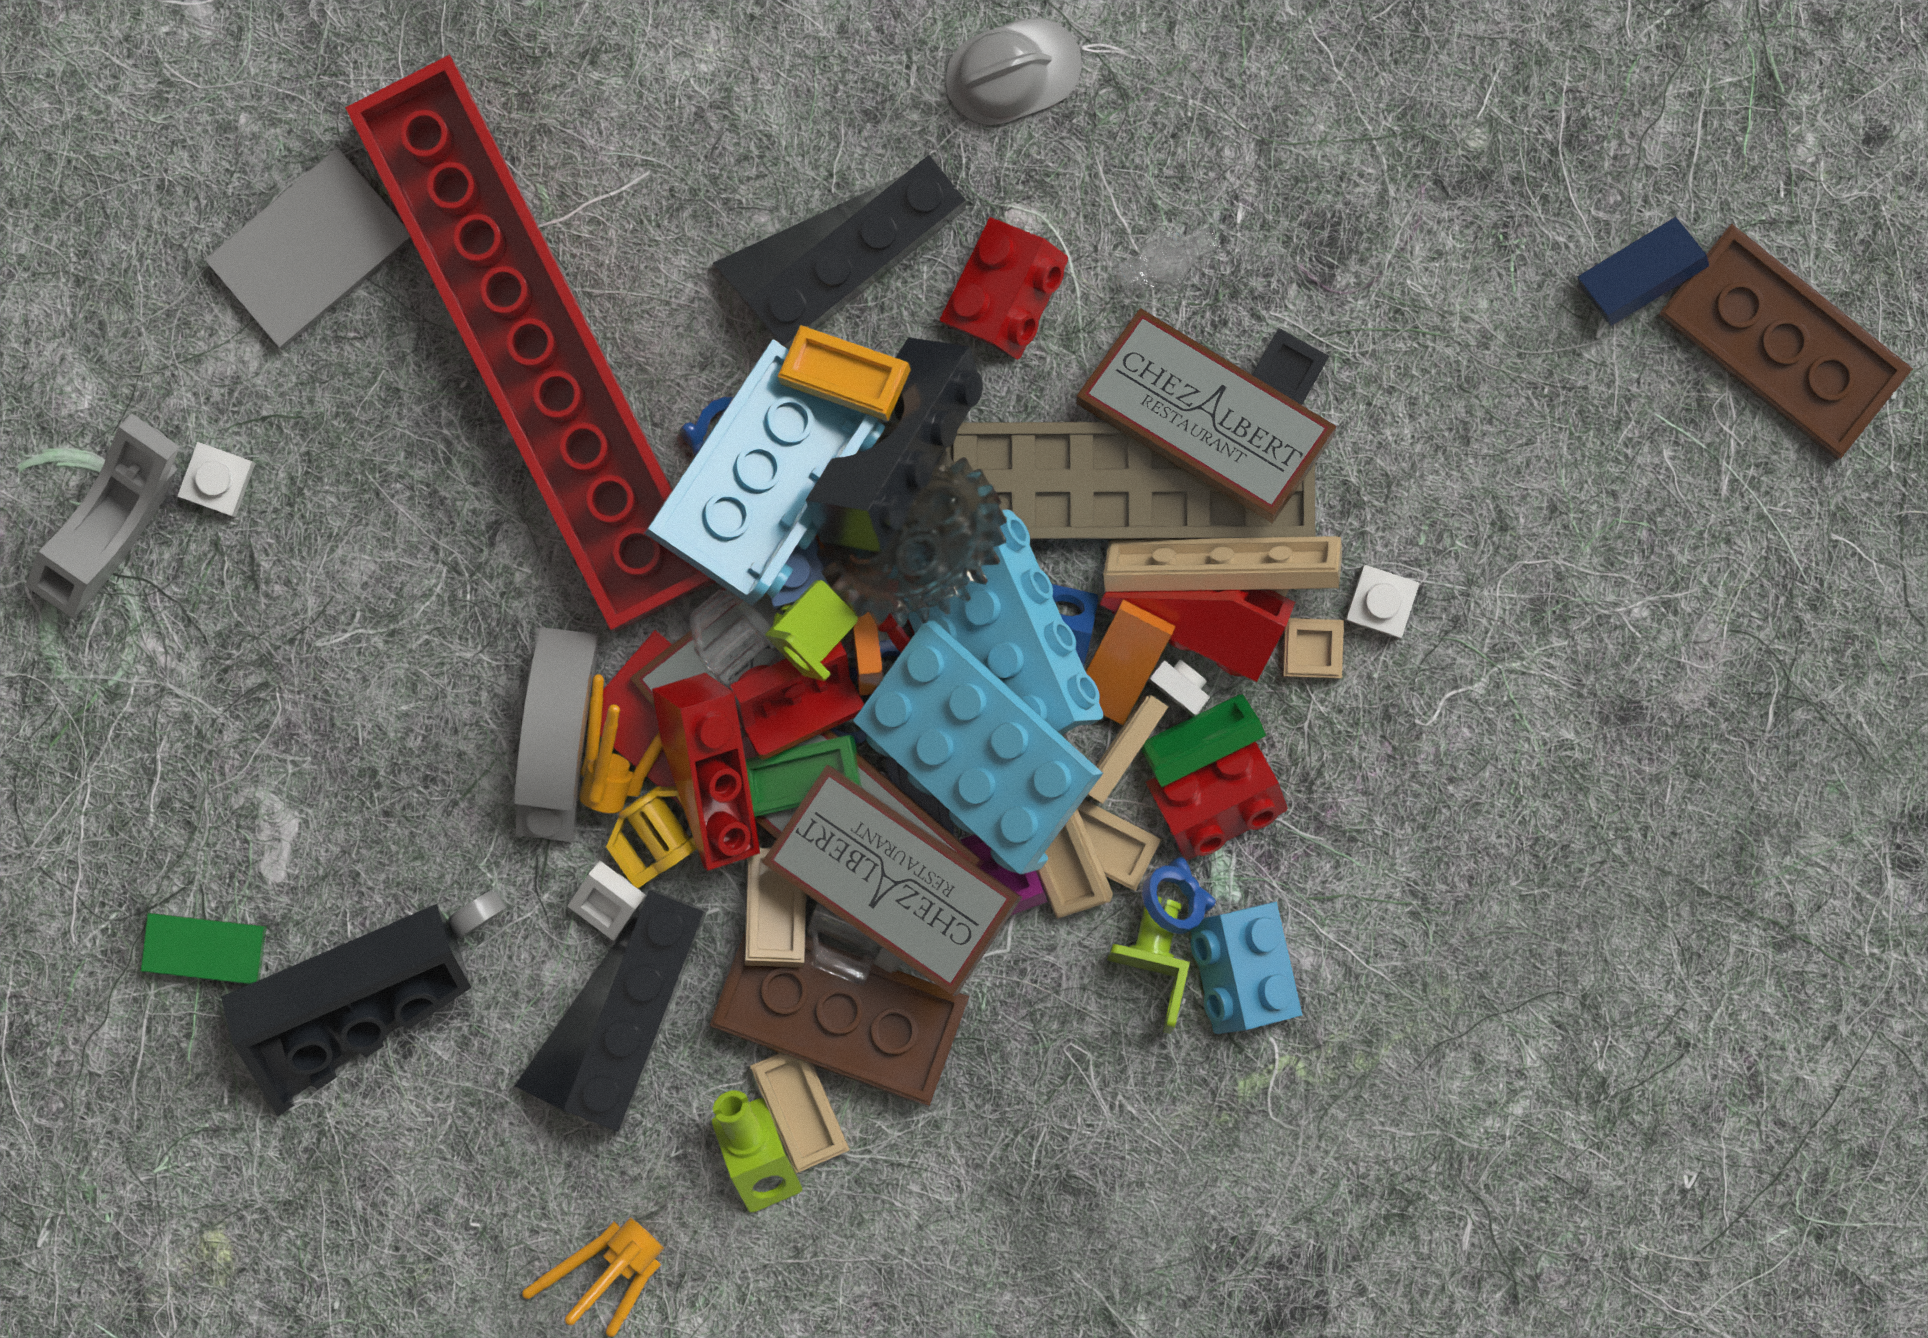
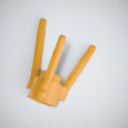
M596 674L592 679L586 752L580 772L584 779L579 799L585 806L602 813H618L623 810L627 795L640 796L644 779L663 750L660 733L658 732L634 772L629 771L630 763L628 760L612 753L620 713L619 706L613 704L608 708L599 749L604 678L602 675Z
M630 1217L622 1227L613 1221L598 1238L522 1291V1296L525 1299H531L609 1246L610 1248L603 1257L611 1265L580 1298L564 1320L567 1325H574L620 1274L630 1279L637 1271L606 1328V1335L614 1337L624 1320H626L646 1282L662 1265L655 1258L664 1250V1247L633 1218Z

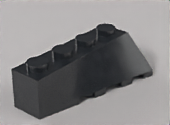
M928 155L904 175L715 261L713 265L772 338L789 350L800 325L814 330L819 328L966 210V200L931 156Z
M649 890L642 906L514 1086L563 1111L619 1132L625 1125L708 910L657 890Z
M435 904L221 996L232 1044L278 1117L295 1106L294 1096L311 1085L319 1090L337 1078L336 1068L359 1053L367 1058L384 1047L383 1040L387 1034L399 1026L412 1028L471 989V984L458 941L438 905Z

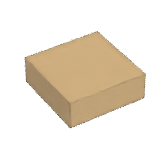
M1289 618L1284 630L1282 677L1341 679L1344 620Z

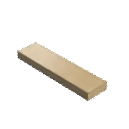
M1341 537L1111 540L1108 543L1103 574L1105 592L1339 588L1342 543Z

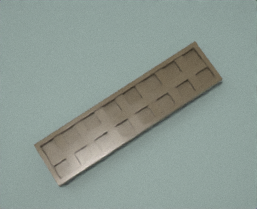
M964 422L957 431L954 443L946 448L932 471L930 482L925 488L921 489L908 510L903 526L896 530L890 541L934 540L981 510H1011L1027 527L1030 540L1316 537L1315 464L1272 524L1106 422ZM882 423L885 428L874 446L886 439L899 423Z

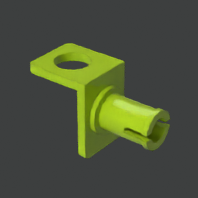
M815 580L793 605L781 608L784 612L783 615L775 614L773 626L764 635L803 676L825 681L831 674L820 662L857 623L858 617L824 581Z
M1158 897V901L1161 904L1162 897ZM1167 899L1164 910L1168 915L1177 919L1182 905ZM1144 905L1136 944L1129 947L1112 944L1107 960L1175 977L1162 1031L1171 1034L1176 1025L1190 962L1174 958V955L1170 954L1174 933L1161 928L1151 918Z
M731 1090L721 1094L715 1100L713 1113L716 1115L712 1119V1125L731 1180L748 1211L756 1212L801 1193L803 1188L785 1154L764 1098H758L749 1102L745 1093ZM779 1176L783 1178L782 1182L772 1190L766 1192L753 1190L754 1185L765 1177Z

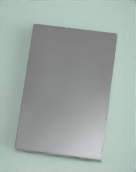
M337 147L204 260L277 346L283 350L412 239L404 224Z

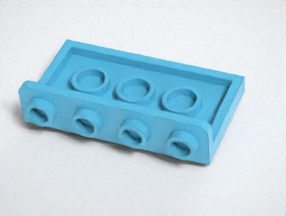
M774 339L767 345L644 532V534L751 606L761 599L765 593L772 598L778 594L793 571V568L785 563L796 545L805 550L816 536L817 530L808 509L806 498L832 458L854 455L858 450L863 452L872 448L885 428L882 423L877 421L878 418L780 384L777 376L789 350Z
M981 510L887 569L890 577H895L900 582L898 595L915 633L923 622L935 620L1059 734L1063 735L1079 725L1094 724L1103 718V711L1099 704L1100 695L1098 688L1092 678L1086 674L1075 649V636L1070 627L1062 620L1054 602L1052 584L1048 576L1040 569L1029 545L1030 535L1022 520L1011 510Z
M935 620L922 623L882 679L880 685L877 686L853 720L867 734L866 740L874 750L886 757L894 758L908 771L907 778L913 786L927 795L935 796L950 810L948 813L949 817L959 828L968 833L976 834L991 848L990 854L1000 866L1019 874L1040 870L1048 860L1045 851L1103 774Z

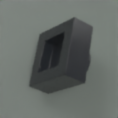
M1278 328L1252 375L1302 405L1329 356Z

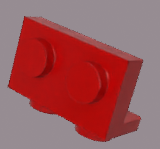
M989 217L939 321L951 329L996 347L1007 356L1017 360L1020 359L1026 346L1036 336L1039 320L1052 293L1059 288L1063 280L1068 256L1045 238Z
M840 641L820 662L831 674L825 681L803 676L786 658L771 666H755L744 672L737 682L730 684V688L735 694L739 722L760 759L770 758L855 718L860 712L864 703L850 679L847 653Z
M1256 741L1164 787L1160 786L1156 777L1146 781L1149 792L1171 831L1182 857L1186 861L1196 856L1210 855L1218 851L1226 841L1250 829L1258 830L1270 825L1278 815L1286 812L1288 809L1279 782Z

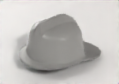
M1039 17L1018 20L986 31L961 44L950 58L945 76L948 96L957 111L972 122L989 126L1007 123L1050 108L1066 99L1078 84L1082 69L1080 48L1068 30L1057 22Z

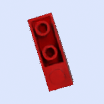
M1270 589L1105 592L1100 605L1110 609L1115 616L1122 601L1125 600L1174 625L1175 629L1168 641L1170 645L1184 651L1193 650L1215 661L1217 666L1224 672L1237 677L1245 676L1257 682L1287 626L1296 602Z
M707 673L653 688L652 692L661 744L704 869L709 871L760 854L734 692Z

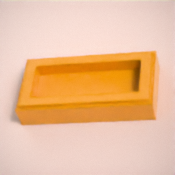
M800 325L777 377L780 384L889 421L911 369L906 361Z

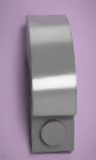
M131 413L118 427L104 465L86 497L68 521L38 551L25 586L71 618H74L115 572L152 519L178 468L173 466L180 446L168 439L161 431L149 426Z
M540 627L530 670L520 735L514 804H517L515 835L565 842L574 841L577 828L583 742L589 711L592 679L596 675L598 634Z

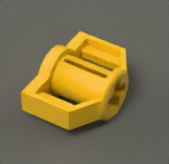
M657 786L624 808L618 815V820L606 845V848L626 877L637 889L697 849L693 836H688L662 798L676 796L682 804L676 786ZM627 819L656 860L648 867L643 864L622 833Z

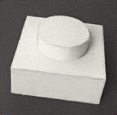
M197 442L178 497L236 517L255 463Z
M1363 565L1345 621L1401 639L1420 583Z
M1164 660L1148 680V682L1192 717L1200 711L1210 698L1209 695L1201 690L1207 681L1181 660L1174 667Z
M599 861L588 874L568 907L611 940L615 941L647 895L629 883L626 878Z

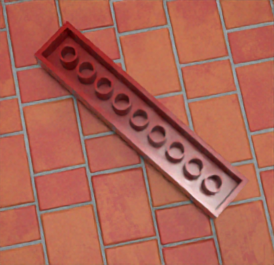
M450 54L345 107L610 630L617 633L715 583L716 581L644 534L673 488L458 66Z

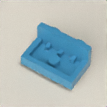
M1277 901L1204 917L1201 923L1191 930V950L1199 966L1205 993L1204 1008L1211 1020L1215 1034L1248 1030L1302 1016Z

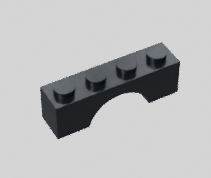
M907 338L895 357L908 362L911 369L894 407L897 419L900 420L898 426L886 439L866 451L850 456L832 458L806 498L808 509L821 542L883 553L896 530L903 526L907 512L919 492L930 482L932 471L946 448L954 443L957 431L968 412L980 400L983 381L980 373L977 371L970 346Z

